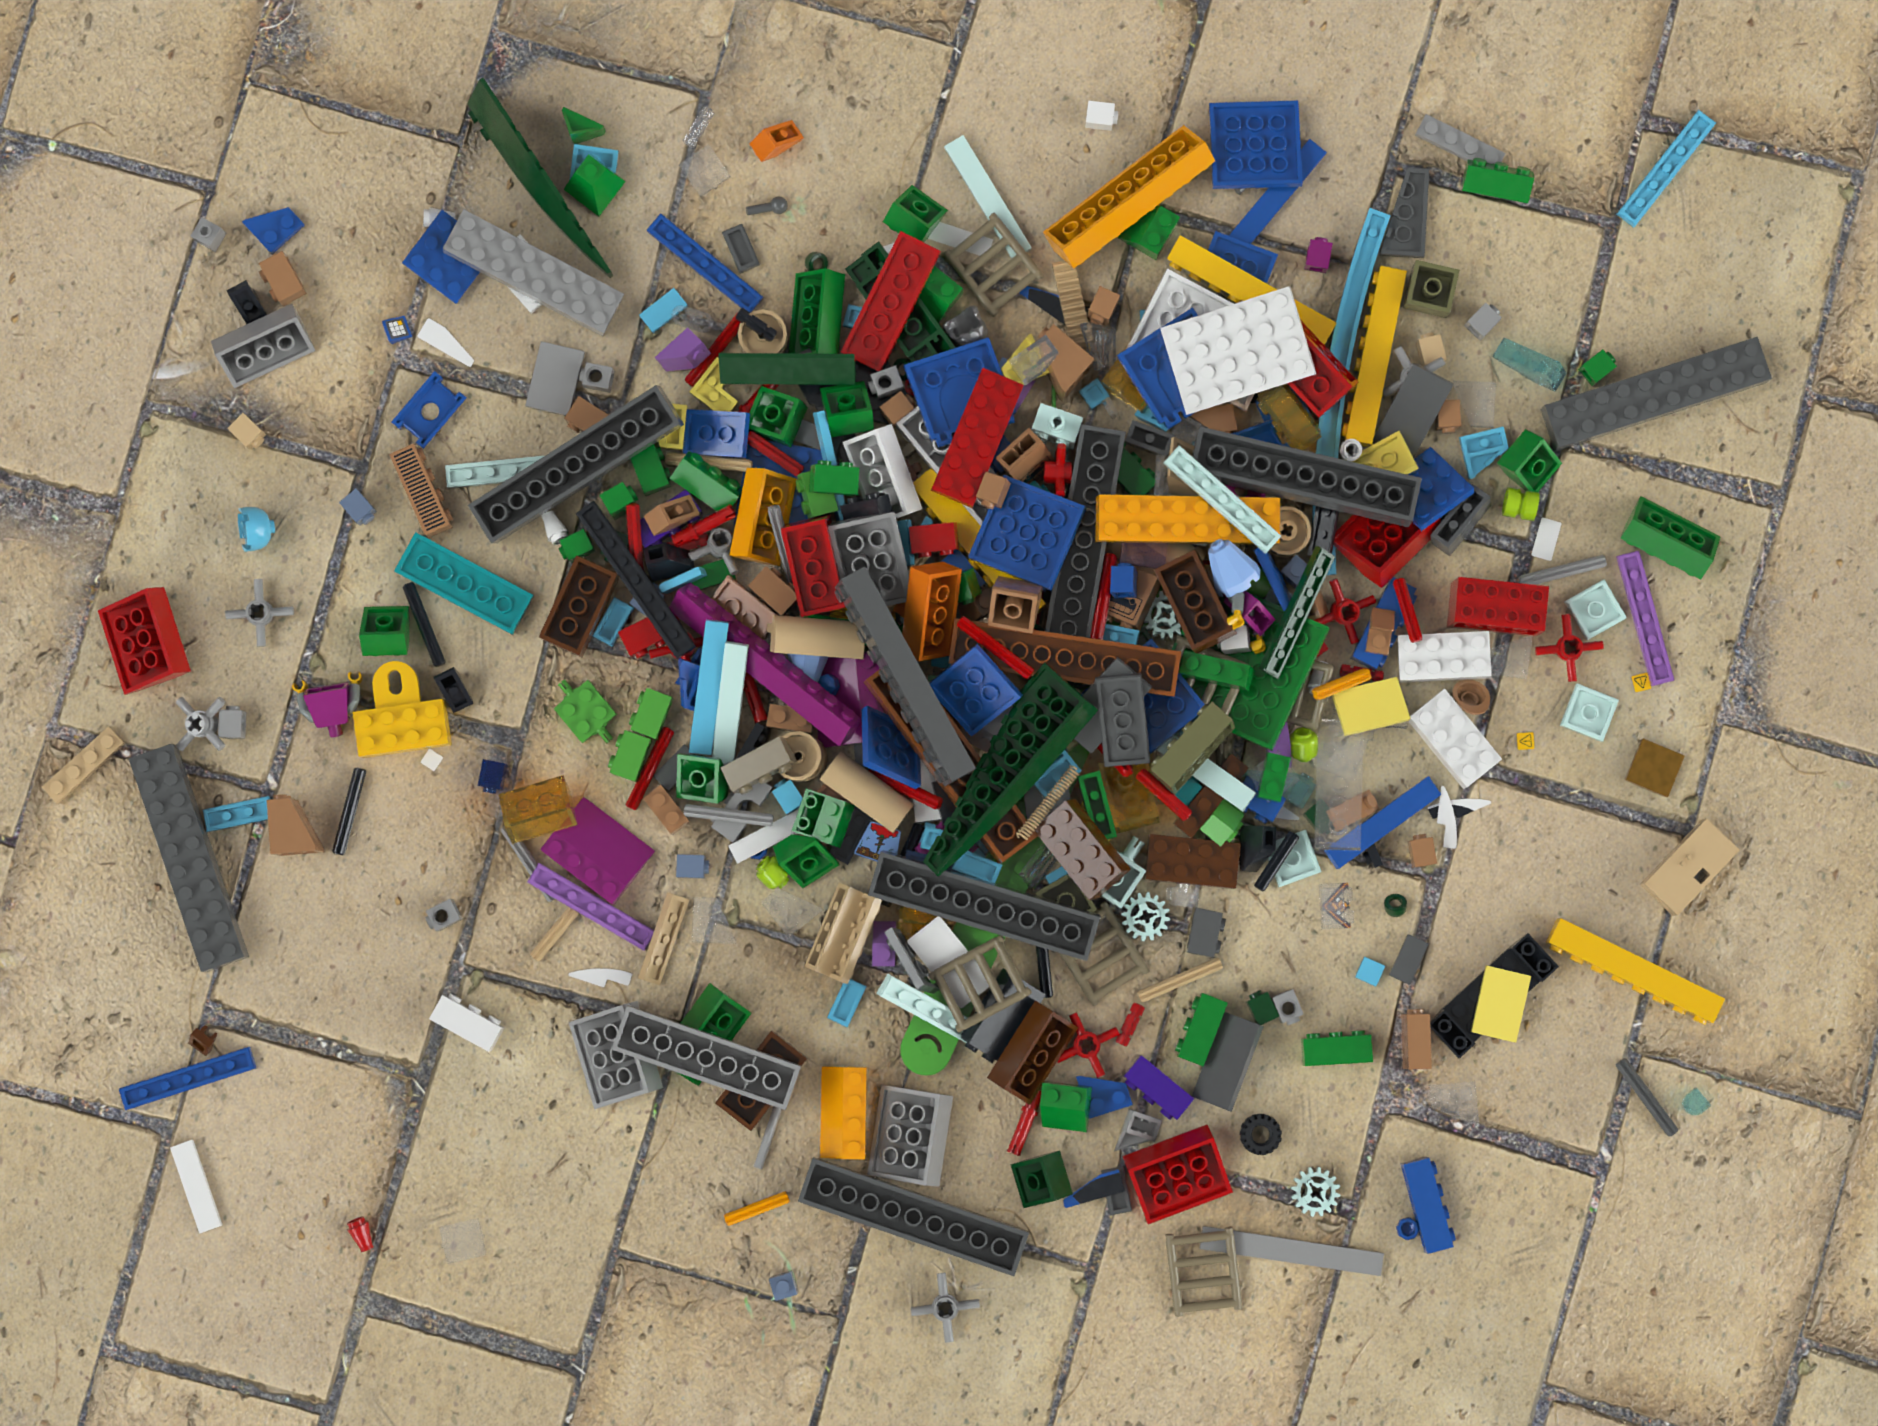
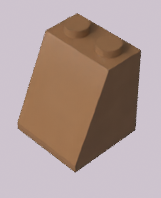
M1053 324L1050 329L1045 327L1042 330L1036 343L1050 372L1048 377L1059 400L1063 402L1091 370L1094 358Z
M998 576L992 588L988 626L1033 634L1041 603L1042 586L1024 580Z
M287 794L273 795V799L267 800L271 855L287 856L324 852V847L298 800L291 799V796H287Z

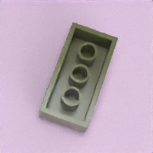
M1213 702L1209 705L1205 704L1198 711V718L1194 722H1188L1182 729L1183 734L1178 740L1174 738L1167 746L1168 751L1163 756L1159 755L1151 764L1153 766L1151 769L1153 776L1174 795L1235 729L1233 719Z

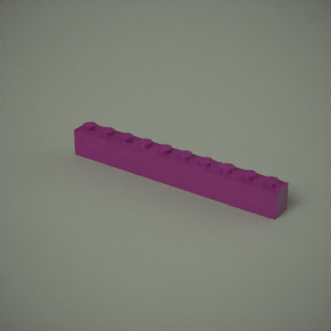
M690 582L678 589L669 607L678 618L702 637H704L706 619L729 622L726 641L749 645L746 672L838 746L843 745L852 738L862 720L853 710L846 707L834 695H831L821 687L818 682L812 680L800 668L787 660L784 655L770 652V645L765 640H762L752 632L749 627L743 625L697 586Z

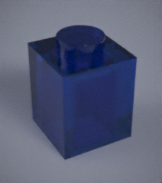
M483 759L478 786L483 787V792L496 794L497 790L503 791L508 765Z

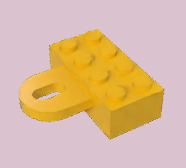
M391 661L380 666L375 672L372 682L375 709L353 712L358 757L369 758L452 745L446 701L437 699L421 702L418 676L409 665L400 661ZM393 671H398L401 675L402 691L397 695L392 694L390 691L389 675Z

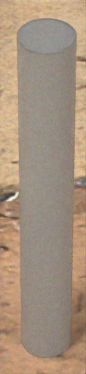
M773 1106L754 1164L756 1168H763L782 1111L781 1108Z

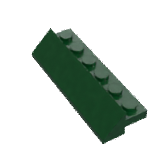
M879 241L845 268L865 299H867L889 255ZM919 297L897 340V344L911 362L956 348Z
M719 353L720 384L855 385V355Z

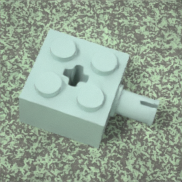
M1040 403L1032 431L1044 444H1047L1048 441L1056 444L1055 447L1057 448L1059 443H1064L1066 451L1068 449L1073 450L1083 417Z
M1135 836L1132 837L1123 853H1119L1131 870L1101 896L1119 909L1123 907L1146 872L1145 869L1134 861L1145 845L1140 840L1134 848L1138 841V838Z

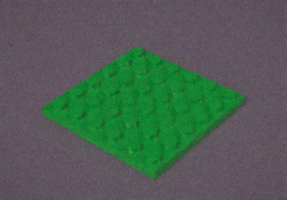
M1251 594L1261 602L1276 620L1265 631V636L1262 637L1266 645L1265 651L1255 654L1251 649V652L1226 654L1253 666L1254 669L1249 692L1239 690L1228 716L1233 719L1235 729L1231 732L1232 734L1273 751L1330 628L1307 618L1279 679L1274 678L1260 670L1259 666L1285 611H1283L1281 606ZM1227 607L1226 610L1228 611L1229 617L1234 615ZM1248 627L1250 629L1251 642L1257 640V638L1253 636V630L1250 627ZM1176 640L1171 650H1175L1178 644ZM1217 644L1210 647L1216 651L1223 653L1221 651V648L1217 647ZM1185 648L1184 650L1195 653L1193 650L1188 648ZM1183 655L1180 659L1179 670L1183 659ZM1195 680L1192 689L1201 699L1208 683ZM1217 685L1210 703L1213 702L1221 709L1230 688Z

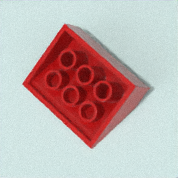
M1352 515L1336 531L1333 545L1366 578L1383 588L1431 540L1430 535L1441 523V520L1439 518L1421 531L1413 522L1409 527Z
M164 587L145 588L98 610L124 695L164 683L191 672Z
M1208 1124L1122 1156L1148 1225L1233 1193Z

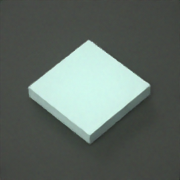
M1605 579L1564 602L1586 640L1627 618Z
M1576 683L1560 726L1603 742L1619 699Z
M1306 830L1295 833L1299 836V840L1274 876L1278 887L1322 872ZM1284 838L1276 840V850ZM1275 850V851L1272 853V855L1268 858L1269 861L1271 860V858H1272V856L1274 855V853L1276 852V850Z

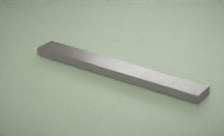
M1202 1227V1233L1225 1231V1229ZM1233 1230L1236 1255L1381 1276L1384 1253ZM1225 1240L1200 1243V1249L1227 1253Z

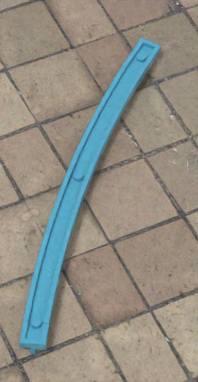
M1372 208L1368 210L1352 258L1330 346V352L1348 371L1369 281L1391 216ZM1345 396L1328 412L1319 417L1316 454L1338 458ZM1312 505V525L1316 509L1314 505ZM1334 545L1332 549V554L1335 556V559L1327 575L1337 574L1336 547Z

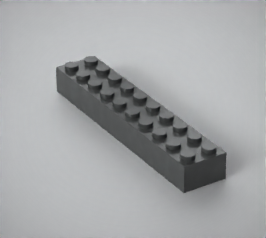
M1757 336L1546 404L1540 410L1554 451H1558L1766 384L1772 379Z
M655 385L476 499L468 507L491 543H499L680 428L684 423L662 387Z
M1081 424L1068 500L1084 505L1087 509L1053 585L1045 632L1090 638L1107 542H1095L1096 496L1115 495L1126 436L1125 431Z
M1199 427L1192 454L1196 461L1224 485L1404 527H1409L1413 522L1422 480L1420 477L1205 427Z
M863 567L840 579L835 586V595L840 603L844 602L849 621L856 624L858 628L857 635L860 641L867 644L869 648L868 655L871 661L878 664L880 668L879 675L882 681L889 684L891 688L890 695L893 701L900 704L902 708L901 715L904 721L912 726V735L915 741L923 746L925 750L923 755L926 761L934 766L936 770L934 775L937 781L947 786L968 775L976 768L867 569Z
M168 744L129 758L200 971L209 972L248 958L249 954L179 749L174 744Z
M885 850L880 852L868 896L1085 961L1089 959L1101 915L949 869H946L940 876H937L924 862Z
M816 1157L812 1158L798 1199L800 1203L1011 1276H1015L1029 1235L1027 1230Z

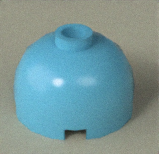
M257 507L239 508L238 510L241 514H238V529L240 539H245L246 544L242 545L244 552L256 551L267 546L271 539V533H275L274 520H269L267 513L263 509Z

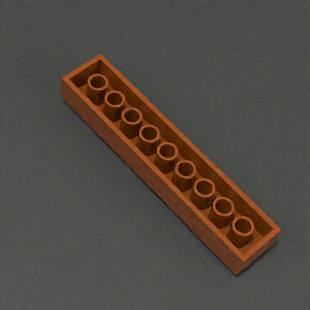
M955 618L949 664H953L978 644L1001 671L1019 674L957 627V622L960 619ZM971 621L1032 667L1034 672L1031 676L1046 663L1065 681L1092 685L1095 677H1099L1115 658L1119 657L1136 673H1141L1142 678L1152 686L1147 693L1175 697L1181 651L1033 630V634L988 626V623Z
M879 669L867 678L864 684L937 781L934 775V771H936L934 766L926 761L923 755V751H925L923 746L915 741L912 735L913 728L910 723L904 721L901 715L902 708L899 703L893 701L890 695L891 688L888 683L882 681ZM944 709L976 768L981 759ZM973 771L947 786L938 782L954 805L959 796L962 797L967 789L965 786ZM1016 805L980 839L999 864L1003 863L1038 836L1036 832L1031 831L1032 834H1029L1028 840H1025L1021 835H1019L1020 838L1017 837L1016 833L1019 832L1018 830H1021V827H1023L1027 820Z

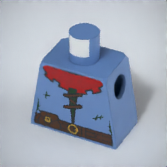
M870 821L854 854L878 862L882 850L898 854L901 831L896 830L893 834L881 824Z

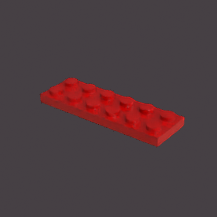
M900 231L841 353L854 354L855 360L877 371L883 370L941 253L940 250Z
M982 368L933 483L932 492L973 508L984 474L990 468L1023 389V384Z

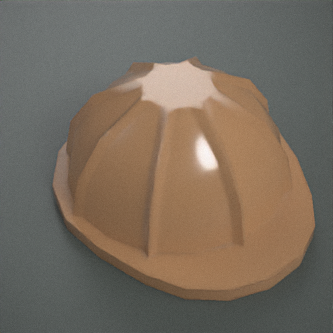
M1462 680L1454 685L1452 690L1453 699L1463 711L1473 715H1480L1488 710L1490 694L1483 684L1475 680Z

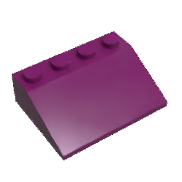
M868 651L864 652L863 659L828 657L821 676L832 674L838 678L840 688L834 696L846 707L853 710L861 719V709L867 705L883 712L881 705L864 684L867 678L879 670L878 664L871 661ZM862 720L852 738L841 746L862 744ZM817 729L818 739L825 748L839 747Z
M585 797L567 815L540 849L612 905L616 904L655 852L650 846Z

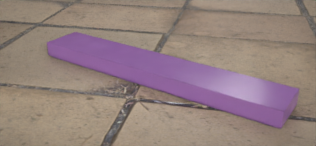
M1640 551L1619 555L1616 558L1650 684L1655 686L1674 681Z
M541 863L537 864L527 883L645 951L652 939L653 929Z

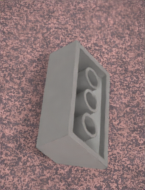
M293 304L287 305L211 341L214 354L234 388L315 351Z

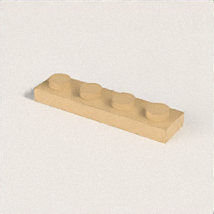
M108 726L45 783L42 788L56 804H59L126 743Z
M667 892L638 976L639 979L657 985L661 984L689 899Z

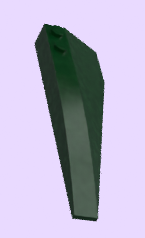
M481 78L467 103L470 111L467 112L474 124L476 122L480 123L482 129L479 131L486 142L492 141L518 181L554 225L609 278L613 277L611 270L596 247L593 246L584 229L579 225L571 209H568L563 197L544 168L541 167L532 150L529 149L523 136L517 131L511 118L485 79Z
M1046 663L1038 669L1021 689L1022 697L1012 704L1013 707L1009 714H1005L1001 721L1002 727L997 735H993L988 752L982 755L965 786L967 789L962 797L959 796L955 803L957 806L951 818L948 817L945 821V828L941 836L936 837L923 862L935 875L940 876L1025 795L1098 711L1092 703Z

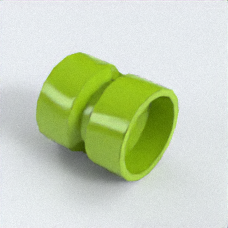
M1508 487L1503 500L1502 516L1515 518L1519 515L1522 520L1534 521L1538 510L1540 494L1532 491L1521 493L1520 489Z

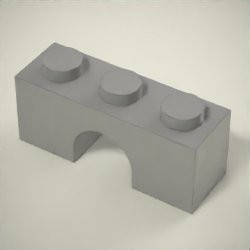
M759 782L753 785V790L741 795L740 793L734 794L731 792L724 801L726 804L724 809L738 810L740 804L745 801H752L761 807L774 788L767 783L760 784ZM711 819L713 823L711 827L733 843L737 841L747 827L745 823Z

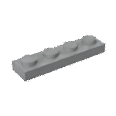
M1427 114L1424 116L1415 136L1465 161L1467 159L1481 158L1486 160V163L1495 164L1496 162H1502L1506 154Z

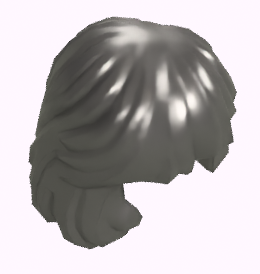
M969 306L961 314L946 321L943 325L945 333L958 346L985 339L988 335V329L980 317L977 306Z

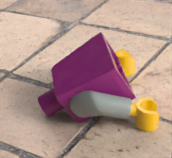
M1247 591L1236 593L1232 597H1226L1223 593V603L1234 614L1227 618L1228 625H1232L1233 630L1245 623L1253 630V636L1257 638V640L1250 642L1252 651L1255 654L1265 651L1266 645L1262 637L1265 636V631L1276 619L1258 599Z
M352 672L348 673L350 685L348 682L308 689V684L302 680L303 686L298 690L297 684L293 683L292 688L298 693L296 697L300 713L309 722L314 723L317 728L328 727L330 737L343 735L341 724L348 723L349 718L353 716V712L356 711L360 701V685L358 684L363 679L361 673H358L359 677L356 680L351 679Z

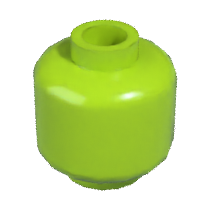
M1300 727L1290 734L1291 756L1300 762H1308L1318 755V737L1314 731Z
M766 856L756 867L757 878L769 889L777 887L781 889L789 881L788 873L778 864L776 856Z

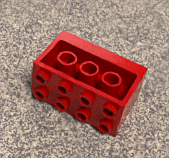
M1300 319L1316 374L1287 384L1318 417H1321L1359 382Z
M830 514L788 523L781 528L801 617L846 607L844 602L840 603L835 595V586L840 581V576L828 529L829 524L832 523Z
M1458 577L1451 583L1447 628L1537 637L1545 632L1549 586Z

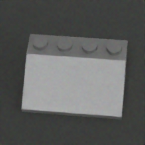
M895 511L830 523L828 529L840 579L865 567L886 606L906 602L909 572Z
M637 1001L569 1022L594 1109L663 1088L657 1065L611 1050L626 1007L630 1005L640 1009Z
M881 1084L867 1175L925 1186H939L953 1096Z

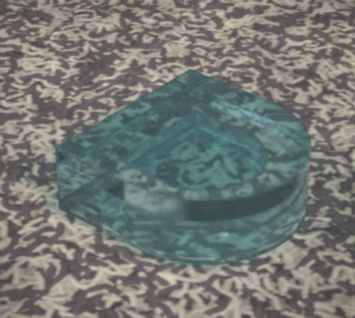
M1697 1088L1691 1090L1682 1102L1684 1110L1691 1115H1700L1711 1106Z

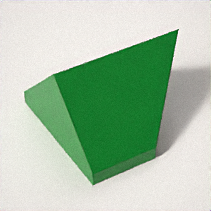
M563 107L562 113L574 144H579L605 134L604 125Z

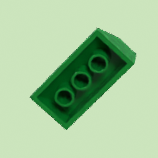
M826 268L796 273L788 353L798 354L810 348L812 353L805 354L839 353L845 274Z
M1640 496L1620 539L1631 546L1640 548L1648 555L1665 561L1670 566H1675L1685 571L1689 576L1701 580L1714 561L1721 537Z
M709 983L681 1024L732 1041L752 1013L726 993ZM680 1074L681 1076H683L684 1078L691 1081L697 1086H699L702 1082L692 1077Z

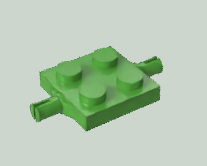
M565 679L561 681L562 683H559L558 686L566 696L554 708L557 714L581 743L586 742L591 736L599 734L606 744L609 743L614 737L605 727L617 715L615 710L590 680H586L575 689H572Z

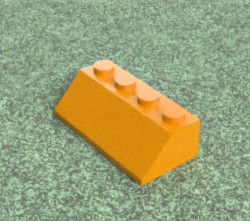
M746 468L729 556L762 564L780 566L781 557L768 515V507L779 505L784 524L789 523L796 478L765 468Z
M822 1066L820 1158H866L867 1067Z

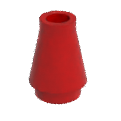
M364 1216L347 1223V1231L361 1252L374 1247L369 1222L365 1220Z

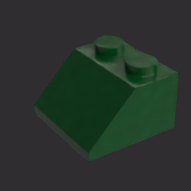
M1060 1150L1010 1164L1023 1208L1053 1202L1073 1194Z

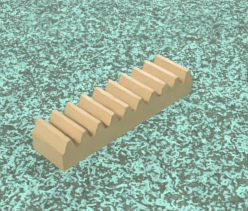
M1065 260L1052 263L1067 336L1082 349L1092 347L1093 343L1077 269L1072 268Z

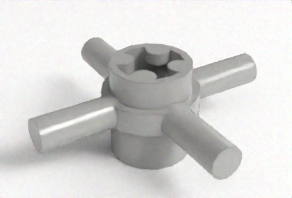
M1402 346L1394 349L1396 356L1403 366L1400 380L1383 389L1386 397L1401 388L1413 365ZM1440 357L1423 368L1433 372L1446 364L1443 358Z
M709 513V514H706V515H704L702 518L704 519L705 517H707V516H709V515H711V514H710V513ZM716 527L710 530L707 545L688 553L691 561L708 554L719 559L723 558L731 575L739 572L732 556H729L733 534L731 535L724 528ZM720 540V543L723 545L718 547L716 541Z
M254 579L255 600L251 601L246 609L225 611L226 619L247 618L250 623L256 626L257 647H265V625L269 624L274 616L294 615V607L273 608L270 603L264 600L263 579ZM259 607H263V614H265L263 618L254 617V612H258L260 610Z
M183 697L176 701V704L187 715L185 728L188 732L176 744L180 751H183L195 737H207L218 751L225 747V744L215 734L218 729V719L215 714L226 703L225 700L218 697L206 711H195Z
M937 1273L939 1295L934 1299L932 1305L911 1307V1315L933 1314L943 1323L945 1343L954 1342L951 1320L956 1317L959 1310L980 1308L979 1299L957 1301L954 1296L948 1294L946 1273ZM942 1302H948L952 1306L947 1314H944L943 1310H939V1305Z

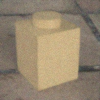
M1433 332L1421 335V339H1418L1416 342L1421 366L1424 367L1440 357L1446 362L1447 358L1441 335H1434Z
M244 413L227 428L250 450L258 448L264 442V437L266 436Z

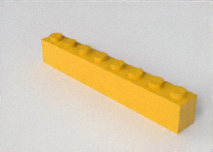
M1181 235L1167 257L1171 261L1169 264L1171 267L1180 272L1182 268L1190 272L1189 277L1198 282L1204 279L1210 283L1208 287L1218 293L1221 290L1229 293L1228 299L1235 303L1277 290ZM1294 299L1300 319L1325 345L1337 323Z
M1380 266L1378 272L1374 271L1371 284L1375 285L1374 292L1369 293L1367 306H1370L1369 315L1365 314L1363 328H1366L1365 336L1360 337L1358 349L1362 350L1361 357L1356 358L1354 371H1358L1356 380L1359 383L1350 390L1353 393L1352 401L1347 402L1345 414L1349 415L1348 422L1343 423L1341 436H1345L1344 441L1355 439L1363 447H1370L1373 443L1407 273L1405 270Z
M930 468L913 482L919 501L926 505L925 511L932 520L936 518L940 523L957 522L958 550L969 555L981 526L961 503L931 491L937 474ZM968 560L975 570L979 569L984 574L982 578L989 588L995 584L998 576L1019 579L974 560ZM1042 598L1038 614L1046 608V603Z
M1562 918L1556 919L1545 942L1551 945L1549 949L1560 955L1565 952L1571 955L1570 960L1581 965L1585 962L1591 965L1590 969L1598 974L1603 975L1606 972L1612 975L1611 980L1621 985L1626 982L1632 985L1631 990L1642 995L1646 992L1652 995V1000L1659 1004L1665 1005V1002L1673 1005L1672 1010L1682 1015H1685L1687 1012L1694 1016V1021L1703 1025L1715 1022L1725 1001V998Z

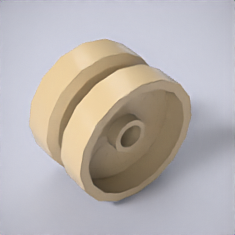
M762 309L749 314L765 322L768 328L772 327L777 331V335L771 342L766 339H760L761 335L745 326V322L740 323L738 338L744 353H784L788 345L786 325L781 317L774 312Z
M1280 507V543L1272 546L1269 550L1270 554L1279 559H1289L1304 550L1311 538V525L1309 519L1302 511L1294 507ZM1287 530L1289 533L1288 537L1286 534L1283 536L1281 531Z
M801 731L783 735L782 737L786 738L797 763L791 765L792 769L781 775L799 783L810 782L818 778L827 764V751L823 743L817 737ZM799 753L802 754L801 760L798 758Z

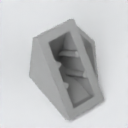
M1128 1109L1114 1151L1149 1141L1155 1142L1162 1120Z

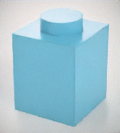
M783 779L774 785L775 790L772 793L787 815L800 807L803 797L792 780L786 781Z

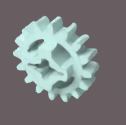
M1160 591V597H1155L1144 623H1149L1146 626L1147 631L1153 629V637L1160 634L1161 640H1164L1165 636L1169 635V638L1173 640L1174 633L1181 636L1180 629L1182 627L1180 623H1177L1176 615L1171 605L1163 603L1169 602V600ZM1155 607L1157 615L1151 619V614ZM1163 612H1166L1167 614L1170 613V617H1171V618H1170V619H1167L1166 617L1163 618L1162 613H1163ZM1167 626L1170 629H1161L1159 627Z
M1147 892L1144 898L1141 893H1138L1137 900L1130 897L1131 905L1124 904L1127 912L1121 913V916L1126 917L1122 925L1128 924L1129 926L1126 933L1133 931V938L1135 939L1140 935L1141 941H1145L1146 936H1149L1151 941L1154 940V934L1161 937L1160 929L1167 930L1168 927L1164 922L1170 921L1169 917H1165V913H1168L1170 910L1163 909L1162 907L1166 902L1162 901L1159 903L1157 901L1158 895H1155L1153 899L1150 898V892ZM1146 902L1153 903L1158 909L1152 910L1148 908ZM1138 904L1139 910L1136 916L1130 917L1133 907ZM1144 910L1147 914H1156L1148 919L1149 923H1146L1145 920L1136 921L1135 919L1143 915L1142 911ZM1161 917L1159 925L1156 929H1153L1154 920ZM1137 923L1142 925L1145 932L1137 930L1133 925Z
M1308 1167L1307 1174L1300 1171L1301 1178L1293 1179L1297 1185L1290 1187V1189L1296 1192V1194L1291 1196L1292 1199L1298 1200L1295 1207L1303 1206L1301 1212L1304 1214L1310 1210V1216L1314 1217L1315 1212H1318L1320 1216H1323V1210L1329 1213L1332 1212L1329 1206L1331 1204L1337 1206L1334 1198L1340 1197V1194L1335 1192L1336 1189L1340 1188V1185L1333 1184L1336 1177L1332 1176L1329 1178L1330 1171L1328 1170L1321 1173V1167H1317L1315 1172H1313L1311 1167ZM1318 1176L1324 1178V1180L1314 1182L1310 1177ZM1304 1183L1306 1186L1305 1193L1301 1196V1186ZM1309 1183L1316 1188L1320 1187L1318 1191L1320 1198L1310 1195L1313 1191ZM1330 1187V1197L1327 1200L1325 1198L1326 1190ZM1311 1201L1318 1202V1204H1320V1206L1311 1207L1308 1206L1307 1203H1310Z

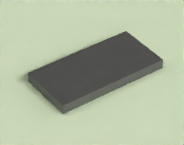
M1413 363L1373 438V444L1400 431L1414 458L1454 383Z
M1116 657L1100 676L1133 674L1136 672L1119 657ZM1142 678L1143 694L1145 696L1152 686ZM1094 681L1084 692L1083 696L1098 709L1096 684ZM1099 710L1074 738L1090 753L1102 743Z
M1141 673L1095 677L1105 767L1150 763Z
M1224 1012L1192 1097L1232 1112L1264 1026Z

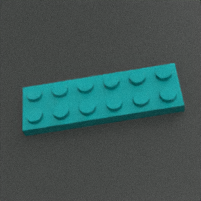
M417 532L413 535L394 570L399 575L511 635L516 631L534 598V595Z

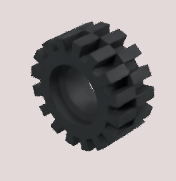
M1254 1114L1245 1119L1246 1121L1242 1123L1239 1135L1242 1144L1249 1152L1256 1155H1266L1278 1148L1282 1139V1131L1274 1118L1265 1114ZM1260 1125L1265 1126L1269 1130V1138L1264 1143H1256L1252 1138L1253 1129Z

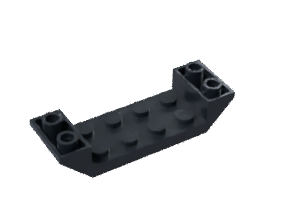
M1529 933L1512 944L1489 965L1531 976L1528 992L1539 982H1543L1559 967ZM1485 969L1430 1021L1431 1030L1458 1059L1476 1044L1475 1041L1482 1036L1481 1034L1471 1032V1027Z

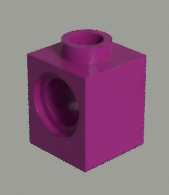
M1315 237V240L1310 239L1304 270L1326 274L1333 243L1328 242V239L1322 237Z

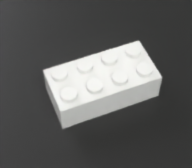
M892 424L843 442L850 463H853V467L860 468L859 489L863 499L866 498L865 495L879 492V496L888 494L892 511H895L896 518L922 509Z
M1489 631L1422 634V640L1416 643L1410 642L1409 635H1398L1397 637L1400 683L1491 678Z
M1446 689L1440 691L1410 716L1408 722L1463 789L1470 786L1502 760Z

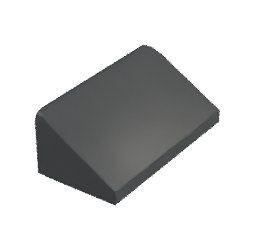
M685 744L653 776L669 792L676 786L677 754L695 755L694 753H689V748Z

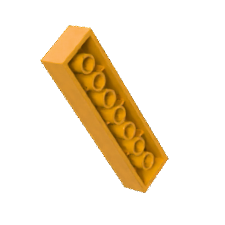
M1183 125L1052 224L1043 233L1053 251L1072 268H1076L1095 252L1101 250L1112 239L1118 237L1128 227L1135 224L1149 211L1155 209L1158 204L1172 196L1183 185L1189 183L1191 179L1206 170L1215 162V159L1206 142Z
M1096 496L1095 542L1212 544L1214 541L1222 539L1230 540L1233 544L1255 545L1201 496ZM1238 497L1280 534V498ZM1280 538L1274 545L1280 543Z

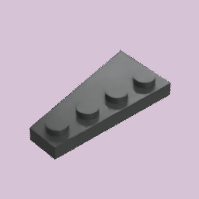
M1406 169L1379 256L1425 257L1429 169Z

